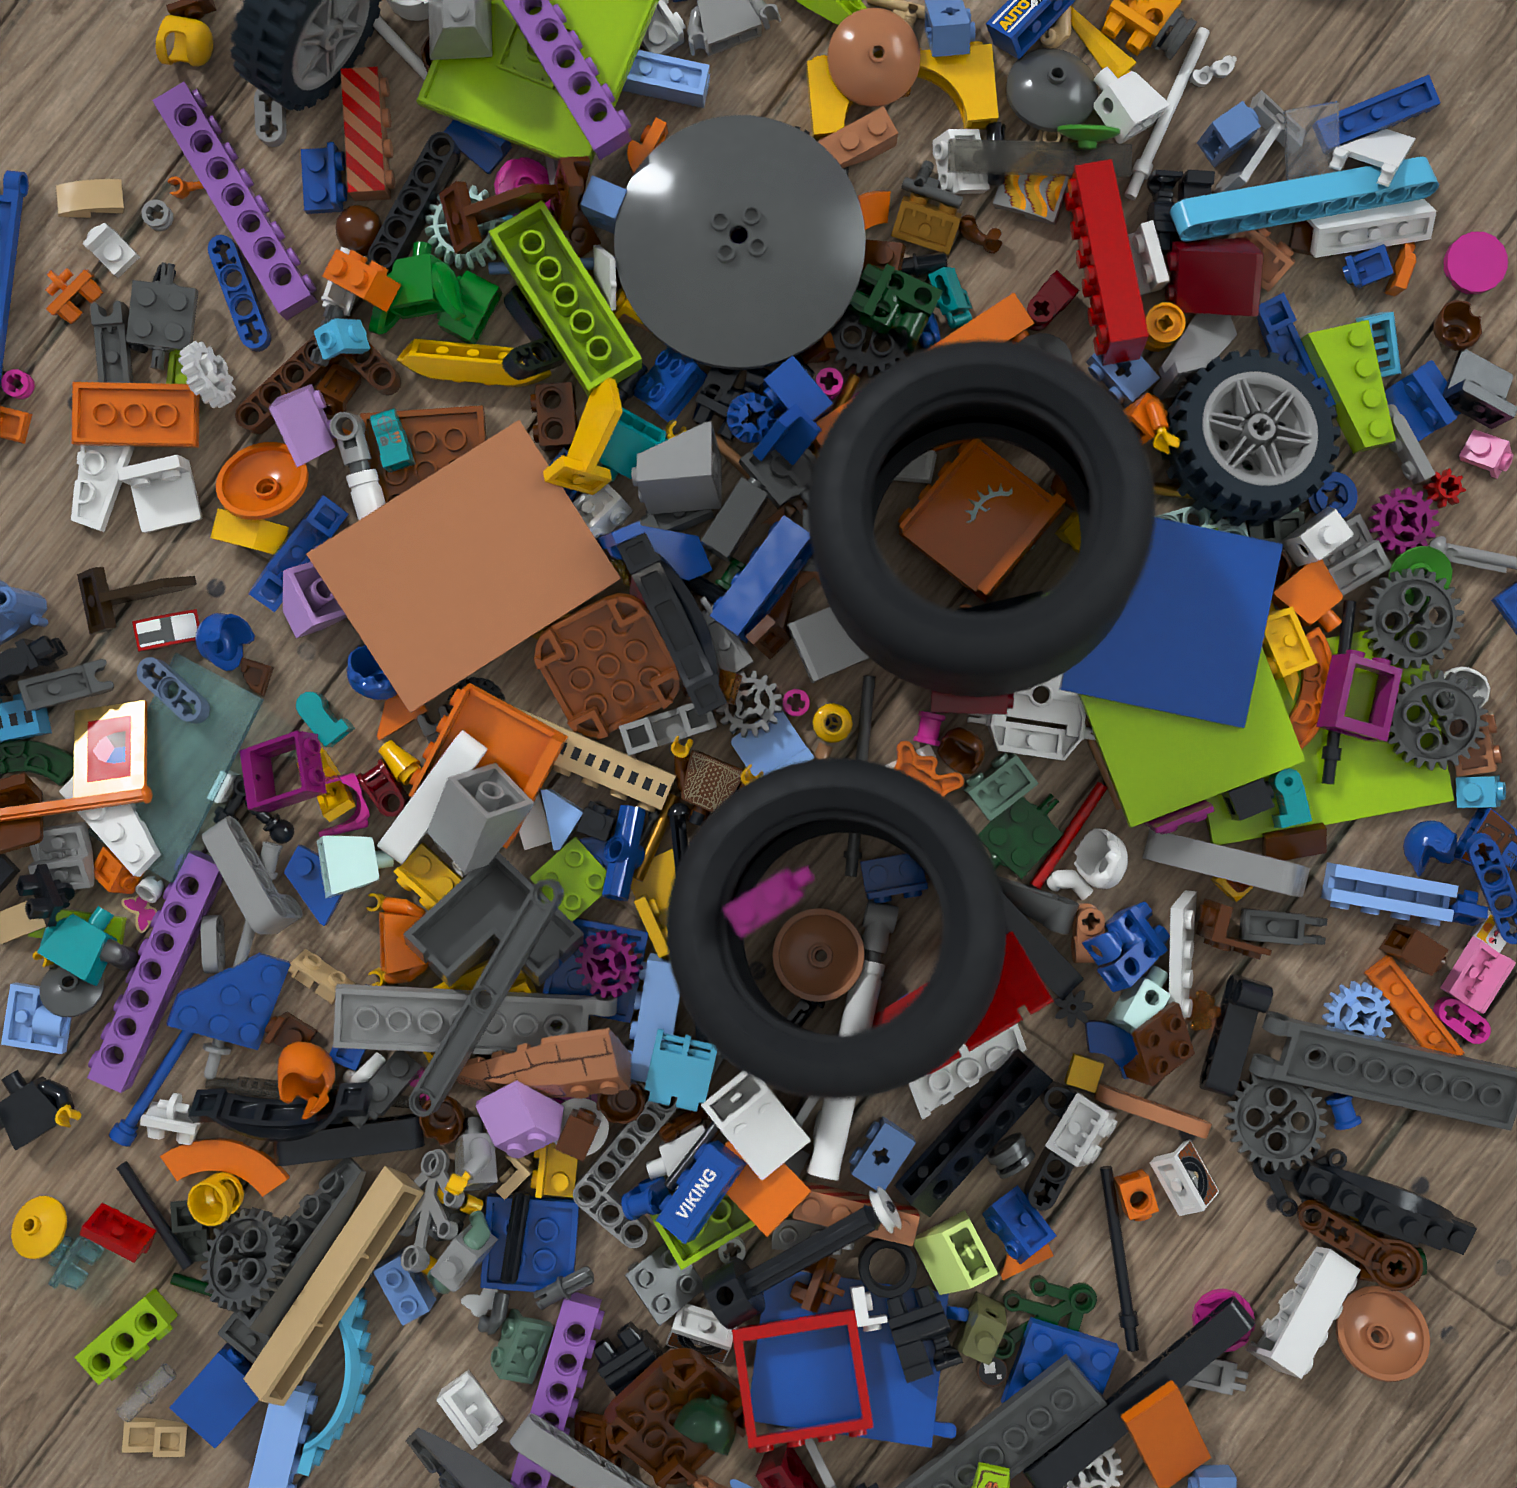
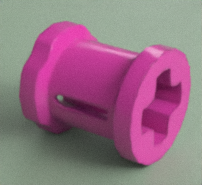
M828 367L820 370L815 382L830 400H834L841 393L843 377L837 369ZM826 378L832 379V384L834 385L831 390H826V386L823 384Z
M919 711L918 716L921 718L917 735L913 736V741L940 746L938 736L941 723L945 721L946 716Z

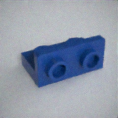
M327 142V148L301 149L304 211L307 214L342 212L343 202L347 201V188L345 182H342L341 171L346 169L344 153L340 152L334 142Z
M907 853L860 861L866 898L873 899L875 903L892 901L891 895L902 893L904 898L921 896L922 890L928 889L924 870Z
M1018 1185L982 1213L987 1227L998 1235L1004 1243L1008 1255L1016 1259L1019 1264L1025 1262L1057 1236L1040 1213L1031 1206L1027 1196Z

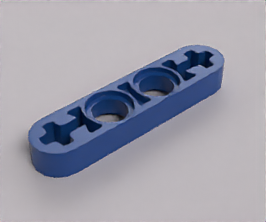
M216 235L208 243V254L240 340L252 351H263L270 345L271 334L237 244L228 236ZM225 244L230 248L226 250V254L232 264H227L224 257L217 253L221 251L220 245ZM234 271L240 272L242 275L241 283L236 287L228 286L227 276ZM243 300L251 301L253 306L250 314L246 316L239 315L237 312L238 304ZM243 323H252L255 330L262 333L258 337V343L249 340L253 336L252 330L247 324L242 325Z
M1485 833L1474 834L1467 840L1465 846L1469 860L1497 931L1504 941L1509 944H1517V932L1511 934L1509 931L1510 925L1506 919L1511 917L1517 925V894L1501 852L1491 836ZM1480 843H1484L1487 846L1485 851L1490 860L1484 861L1481 854L1477 851L1479 850L1478 845ZM1495 868L1501 871L1500 878L1497 881L1486 882L1484 880L1485 873L1488 870ZM1503 895L1510 896L1511 903L1508 907L1504 909L1495 907V901L1498 897Z

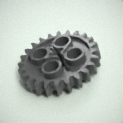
M1411 568L1402 570V575L1398 571L1391 572V581L1386 577L1380 578L1379 582L1382 588H1370L1374 598L1363 599L1370 606L1369 609L1360 610L1362 615L1368 617L1367 621L1359 623V626L1368 627L1369 631L1362 638L1373 639L1368 649L1375 650L1379 648L1377 658H1386L1389 655L1388 660L1391 661V665H1396L1399 661L1400 668H1408L1410 663L1412 668H1421L1422 662L1425 665H1433V657L1444 659L1442 649H1454L1449 640L1460 639V636L1454 632V629L1464 627L1463 623L1456 621V617L1464 614V611L1455 610V605L1459 604L1462 600L1461 598L1452 599L1450 597L1454 593L1455 587L1443 588L1447 581L1446 578H1439L1435 581L1436 572H1428L1424 576V569H1415L1414 573H1412ZM1408 589L1414 594V600L1410 605L1404 598ZM1426 596H1428L1429 601L1427 602V604L1423 605L1426 600ZM1432 608L1438 613V619L1434 624L1429 620V612ZM1389 613L1395 619V624L1391 629H1388L1385 624V618ZM1409 613H1414L1412 616L1413 621H1415L1414 624H1409L1411 622V617L1408 616ZM1400 632L1397 641H1395L1394 636ZM1413 632L1417 634L1419 639L1415 648H1412L1409 643V637Z
M1438 669L1434 674V678H1432L1429 671L1424 670L1422 680L1412 674L1410 675L1412 684L1408 685L1400 681V687L1403 691L1397 694L1389 731L1392 732V735L1388 737L1387 741L1389 744L1398 743L1392 751L1395 754L1405 751L1402 760L1408 763L1414 758V766L1420 768L1425 761L1427 769L1432 771L1436 762L1441 769L1446 770L1448 760L1458 766V756L1462 755L1470 759L1471 757L1467 749L1469 747L1479 749L1480 747L1474 741L1475 738L1486 737L1485 734L1479 731V727L1489 725L1488 722L1480 719V716L1488 713V710L1478 708V705L1485 700L1484 697H1473L1478 688L1472 685L1465 689L1468 679L1462 677L1455 683L1456 673L1449 672L1444 679L1443 671ZM1447 691L1449 702L1443 707H1438L1436 697L1441 692ZM1423 695H1426L1431 711L1441 716L1437 719V724L1448 740L1446 745L1442 742L1438 728L1429 724L1433 717L1421 699ZM1418 705L1420 708L1419 717L1409 721L1406 715L1407 710L1411 706ZM1460 719L1463 724L1462 730L1458 734L1452 735L1449 730L1450 724L1454 720ZM1426 733H1432L1433 743L1427 748H1422L1420 745L1421 737Z
M1253 1073L1249 1074L1251 1084L1240 1080L1239 1084L1243 1090H1236L1234 1094L1237 1098L1236 1101H1226V1104L1233 1108V1111L1224 1114V1117L1232 1119V1124L1227 1125L1225 1130L1235 1131V1135L1229 1141H1239L1241 1143L1237 1152L1243 1153L1248 1151V1162H1252L1258 1157V1166L1260 1168H1264L1267 1162L1270 1161L1271 1170L1275 1171L1279 1167V1162H1281L1285 1170H1290L1291 1160L1297 1166H1302L1300 1156L1303 1155L1307 1159H1313L1309 1149H1321V1146L1315 1140L1316 1138H1326V1135L1319 1131V1127L1328 1125V1122L1320 1120L1319 1115L1326 1113L1327 1109L1317 1108L1316 1104L1322 1100V1097L1312 1098L1311 1093L1314 1088L1306 1087L1304 1089L1303 1085L1262 1077L1259 1079ZM1274 1088L1283 1094V1102L1279 1106L1273 1105L1269 1100V1094ZM1296 1101V1106L1279 1118L1280 1126L1272 1125L1260 1138H1255V1133L1272 1121L1271 1113L1279 1114L1285 1110L1290 1102ZM1250 1109L1257 1110L1261 1117L1260 1123L1255 1127L1251 1126L1246 1120V1114ZM1296 1112L1300 1113L1305 1119V1125L1301 1130H1296L1291 1124V1117ZM1272 1133H1277L1282 1139V1146L1276 1151L1268 1145V1137Z
M254 1207L251 1210L242 1208L240 1213L234 1212L231 1214V1220H226L222 1223V1230L214 1228L215 1240H207L211 1249L202 1254L208 1258V1262L201 1265V1269L207 1270V1274L201 1278V1281L209 1283L204 1291L205 1293L212 1294L210 1301L218 1303L219 1308L233 1312H250L251 1307L260 1308L261 1300L270 1301V1290L278 1292L279 1289L275 1283L277 1279L285 1280L281 1269L290 1265L284 1261V1257L291 1253V1250L284 1249V1245L290 1241V1238L282 1236L287 1228L279 1225L281 1219L272 1216V1212ZM253 1256H256V1257H265V1258L255 1259V1258H253ZM237 1260L238 1263H235V1262H227V1261Z

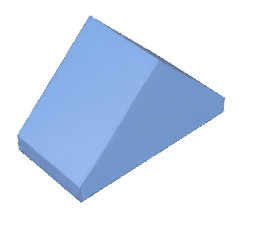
M552 789L541 790L553 850H560L565 846L578 826L584 810Z

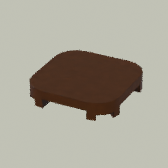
M692 1348L673 1349L658 1357L610 1402L605 1409L602 1419L607 1442L614 1453L618 1450L652 1475L655 1484L661 1488H666L667 1484L675 1485L685 1481L688 1486L698 1480L695 1471L736 1433L743 1438L746 1435L740 1385L704 1355Z

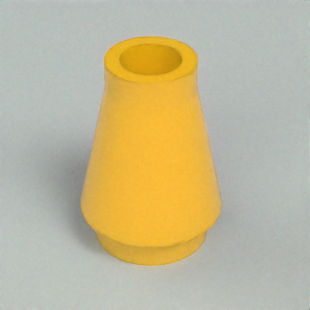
M393 740L386 742L378 751L384 758L396 781L402 782L404 785H409L410 779L418 767L422 769L420 761L396 745Z

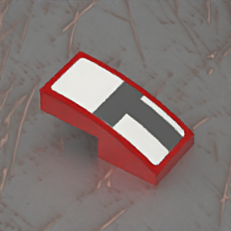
M197 609L132 621L138 652L196 642V631L200 624Z

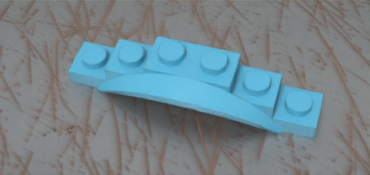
M361 1288L339 1321L338 1326L341 1331L345 1351V1376L341 1397L332 1418L321 1433L312 1432L304 1444L297 1470L299 1474L309 1476L315 1466L321 1465L325 1450L330 1449L335 1439H341L346 1423H350L355 1413L360 1414L366 1399V1395L361 1394L363 1386L370 1383L374 1371V1366L370 1365L373 1354L365 1352L371 1337V1333L366 1332L369 1321L362 1319L368 1300L363 1299L366 1288Z

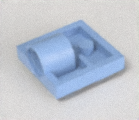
M16 982L10 984L1 1045L57 1054L65 1053L67 1051L72 1017H60L49 1012L40 999V986Z

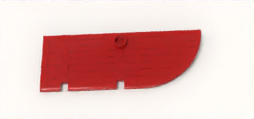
M1014 931L1006 934L1005 957L994 998L984 1018L972 1036L965 1042L969 1051L1022 1021L1023 1018L1018 1011L1021 1007L1026 1006L1032 1015L1054 1002ZM926 984L876 1013L872 1028L889 1021L901 1013L920 994ZM958 1050L945 1063H943L941 1066H939L929 1074L940 1070L941 1068L947 1066L948 1064L962 1057L960 1051Z

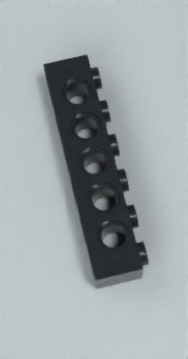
M1017 1048L894 1186L912 1206L928 1217H931L1053 1082V1079Z

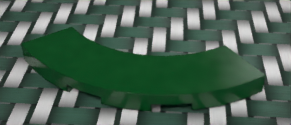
M1 742L0 776L11 772L26 771L40 774L54 781L59 786H64L74 774V755L61 748L42 742Z

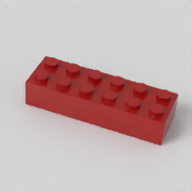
M1108 159L1075 165L1072 178L1068 179V193H1065L1064 200L1066 211L1072 212L1073 221L1070 222L1072 240L1078 241L1079 250H1076V261L1078 269L1083 268L1085 279H1082L1084 298L1089 297L1091 308H1088V321L1090 327L1095 326L1097 337H1094L1093 340L1096 356L1101 355L1103 366L1138 360L1144 350L1149 334L1113 160Z

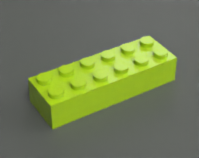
M543 200L489 231L493 247L588 398L590 393L608 377L615 379L617 384L642 369V357Z

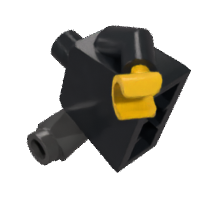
M16 1070L1 1080L10 1096L0 1102V1130L5 1128L15 1151L29 1144L56 1125L70 1128V1118L79 1120L82 1116L80 1111L74 1110L75 1106L69 1088L51 1079L40 1077L27 1084L19 1070Z

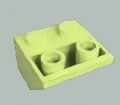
M965 1210L915 1236L914 1246L939 1295L971 1289L998 1275Z

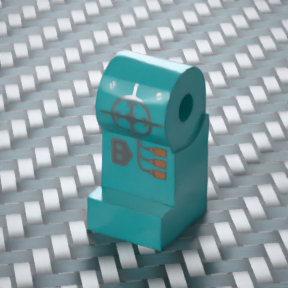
M393 408L370 416L383 468L390 473L415 465L406 432L403 430L396 409Z
M305 692L297 698V712L313 733L318 734V739L324 747L332 748L355 729L348 719L341 718L338 721L329 710L328 701L322 694Z
M1291 768L1271 774L1268 782L1276 795L1280 813L1272 815L1274 828H1285L1311 822L1312 817L1300 774Z

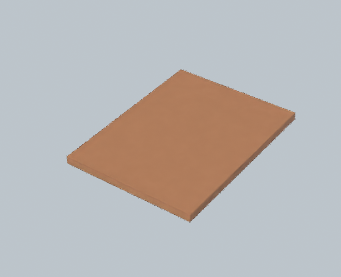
M520 420L306 553L410 713L621 580L563 487L545 482L543 471L549 465Z

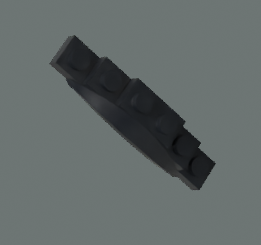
M646 532L617 545L666 644L698 715L701 716L728 703L719 686L718 661L710 631L697 602L674 568L659 553L654 551Z
M370 1082L340 1083L338 1090L328 1093L329 1102L312 1117L305 1120L302 1119L308 1101L302 1098L294 1099L291 1103L286 1104L280 1099L256 1098L228 1093L225 1088L199 1089L196 1091L188 1117L193 1123L216 1122L230 1131L256 1140L269 1142L294 1141L309 1137L321 1131L329 1124H342L344 1117L367 1116L374 1089Z
M1308 1160L1294 1186L1297 1192L1325 1202L1330 1209L1357 1218L1364 1226L1417 1246L1420 1242L1438 1250H1441L1443 1247L1464 1255L1477 1230L1473 1223L1455 1217L1448 1209L1412 1191L1358 1173L1332 1166L1324 1167Z

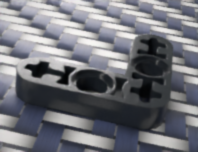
M515 285L504 297V305L531 342L513 348L504 357L502 365L509 376L517 380H523L559 367L565 360L518 285Z

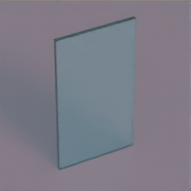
M178 653L174 654L169 666L208 701L210 712L207 719L202 723L186 722L181 720L154 695L147 709V786L151 788L153 798L148 804L144 802L135 803L137 806L135 809L141 821L145 822L161 854L148 869L173 883L264 701L263 698ZM176 682L172 683L168 688L170 699L178 694L179 687ZM187 701L183 703L187 704L193 710L192 714L196 713V710L194 708L195 704L189 703ZM89 827V835L104 843L93 829Z

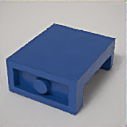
M226 1343L169 1408L213 1448H216L259 1400L244 1380L252 1364L233 1346Z

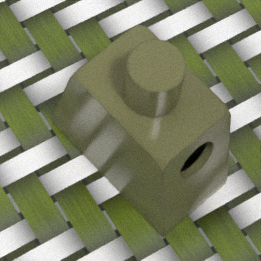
M976 1291L968 1308V1320L962 1321L953 1346L960 1353L990 1365L1007 1328L1005 1305ZM986 1311L993 1313L992 1316H990Z

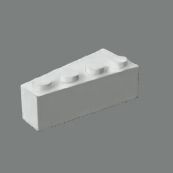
M1316 1247L1294 1279L1297 1284L1296 1288L1283 1294L1278 1302L1280 1304V1311L1272 1320L1266 1319L1261 1326V1330L1265 1333L1257 1344L1251 1341L1246 1350L1274 1370L1302 1379L1311 1370L1314 1363L1313 1357L1318 1348L1326 1342L1328 1338L1327 1331L1333 1320L1340 1316L1343 1310L1342 1304L1347 1294L1355 1288L1360 1269L1333 1250Z

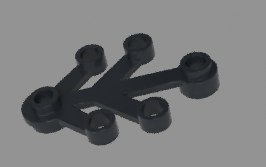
M1312 1148L1310 1152L1313 1158L1317 1155L1318 1150ZM1333 1148L1325 1156L1312 1162L1324 1167L1332 1166L1341 1169L1347 1163V1156L1341 1150ZM1335 1154H1340L1341 1158L1338 1163H1332V1157ZM1257 1157L1252 1161L1254 1175L1259 1180L1269 1183L1277 1200L1276 1207L1282 1215L1286 1217L1295 1215L1298 1205L1291 1197L1287 1196L1280 1178L1291 1181L1293 1186H1295L1304 1166L1298 1169L1290 1168V1170H1285L1281 1162H1279L1277 1171L1265 1172L1264 1168L1258 1166L1259 1158ZM1297 1192L1301 1202L1314 1200L1312 1197ZM1285 1202H1291L1292 1204L1288 1211H1283V1204ZM1306 1210L1305 1218L1309 1223H1316L1320 1220L1319 1218L1317 1221H1312V1214L1319 1212L1318 1210Z

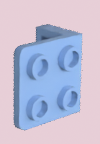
M783 711L782 713H774V716L778 719L777 724L771 722L767 724L770 732L766 733L761 728L758 730L757 738L754 737L752 731H748L746 738H742L740 732L731 740L733 748L745 766L748 767L749 764H752L750 771L754 776H757L761 771L766 774L787 765L809 761L814 758Z

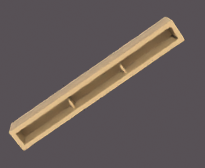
M384 1166L253 1363L244 1380L260 1401L279 1406L285 1405L425 1193L407 1174Z

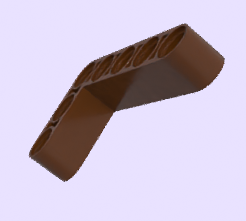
M313 335L238 406L235 418L238 425L250 433L256 435L263 434L276 423L269 409L272 405L270 403V396L273 392L281 391L282 396L310 384L314 387L325 376L333 363L338 364L344 358L383 395L388 396L396 393L401 386V377L370 343V357L364 363H358V354L340 353L329 360L328 366L316 365L310 360L313 349L317 348V345H315L316 337ZM303 370L304 376L302 380L293 383L292 376L294 372ZM385 372L391 373V380L388 384L382 386L378 384L381 374ZM258 411V421L253 425H249L248 416L252 412Z

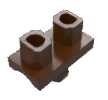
M827 1256L804 1269V1271L813 1274L809 1286L796 1281L790 1293L791 1298L802 1304L801 1308L818 1313L822 1302L831 1305L834 1294L844 1296L845 1291L837 1287L841 1275L833 1272L837 1260Z

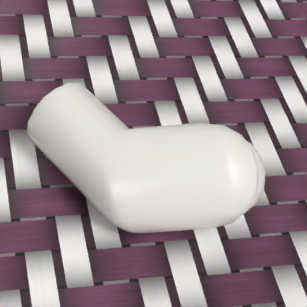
M1056 870L1052 873V876L1047 878V885L1052 891H1059L1060 888H1072L1081 900L1086 899L1094 891L1074 870Z
M376 1052L358 1071L348 1069L343 1075V1081L345 1083L368 1082L387 1061L381 1054Z

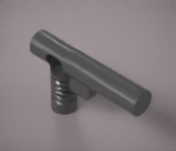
M930 161L922 163L915 180L908 177L904 178L901 187L903 190L958 209L962 204V196L938 188L940 181L930 177L934 168L933 163Z

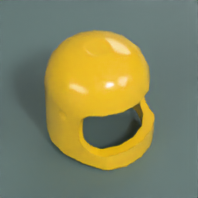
M167 15L163 19L156 37L155 49L159 62L166 65H172L176 62H187L191 66H203L209 61L213 53V35L210 28L199 20ZM175 32L174 47L168 57L166 37L169 33Z
M226 1172L215 1173L192 1187L187 1200L189 1212L195 1220L206 1226H216L224 1223L231 1214L240 1208L244 1199L243 1185L233 1174Z

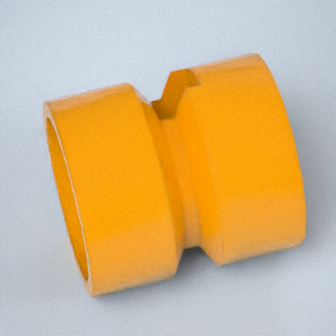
M1162 302L1148 311L1145 319L1149 337L1144 348L1152 352L1163 351L1182 335L1186 319L1183 311L1177 305Z

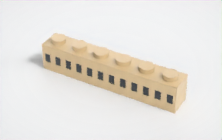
M517 708L568 736L554 763V771L568 777L573 772L583 777L582 783L598 789L600 784L611 789L609 794L626 801L628 796L639 800L637 806L654 813L656 808L663 809L676 780L675 774L633 756H628L624 752Z

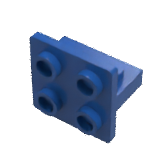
M667 347L666 350L657 356L655 364L649 372L640 378L634 389V396L649 406L666 422H669L670 420H675L703 385L707 374L698 367L694 360L683 357Z
M1432 360L1385 390L1387 404L1397 407L1399 413L1407 420L1418 442L1435 430L1450 424L1457 419L1456 416L1461 414L1459 411L1451 408L1442 396L1447 381Z

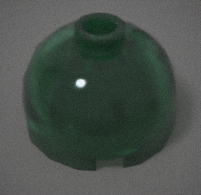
M714 1394L711 1395L710 1399L703 1397L691 1399L683 1406L673 1424L677 1431L696 1443L700 1441L708 1445V1449L722 1455H728L737 1434L735 1416L726 1408L728 1402Z

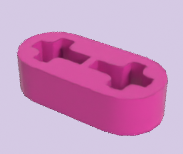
M1446 996L1439 998L1435 1002L1433 1012L1443 1025L1462 1039L1473 1044H1481L1489 1038L1491 1034L1489 1023L1463 1002ZM1445 1006H1453L1452 1010L1459 1017L1456 1019L1448 1016L1444 1010ZM1469 1022L1477 1025V1029L1480 1030L1477 1035L1471 1034V1029L1464 1024Z

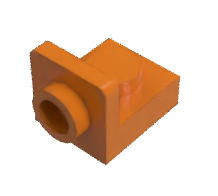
M102 847L94 862V878L108 892L133 894L144 875L143 873L140 877L133 876L108 847Z

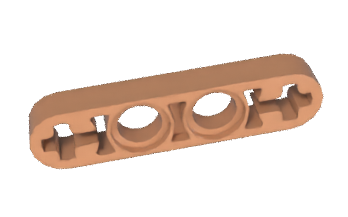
M1098 1084L1094 1096L1095 1100L1200 1138L1207 1139L1212 1123L1197 1116L1105 1084Z

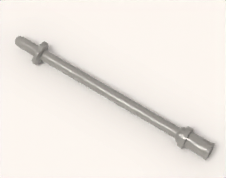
M263 841L259 858L273 881L278 875L275 870L283 846ZM246 920L233 967L247 961L255 931ZM214 1038L212 1042L203 1044V1049L209 1052L204 1071V1077L207 1080H212L216 1077L221 1056L231 1053V1049L225 1046V1041Z

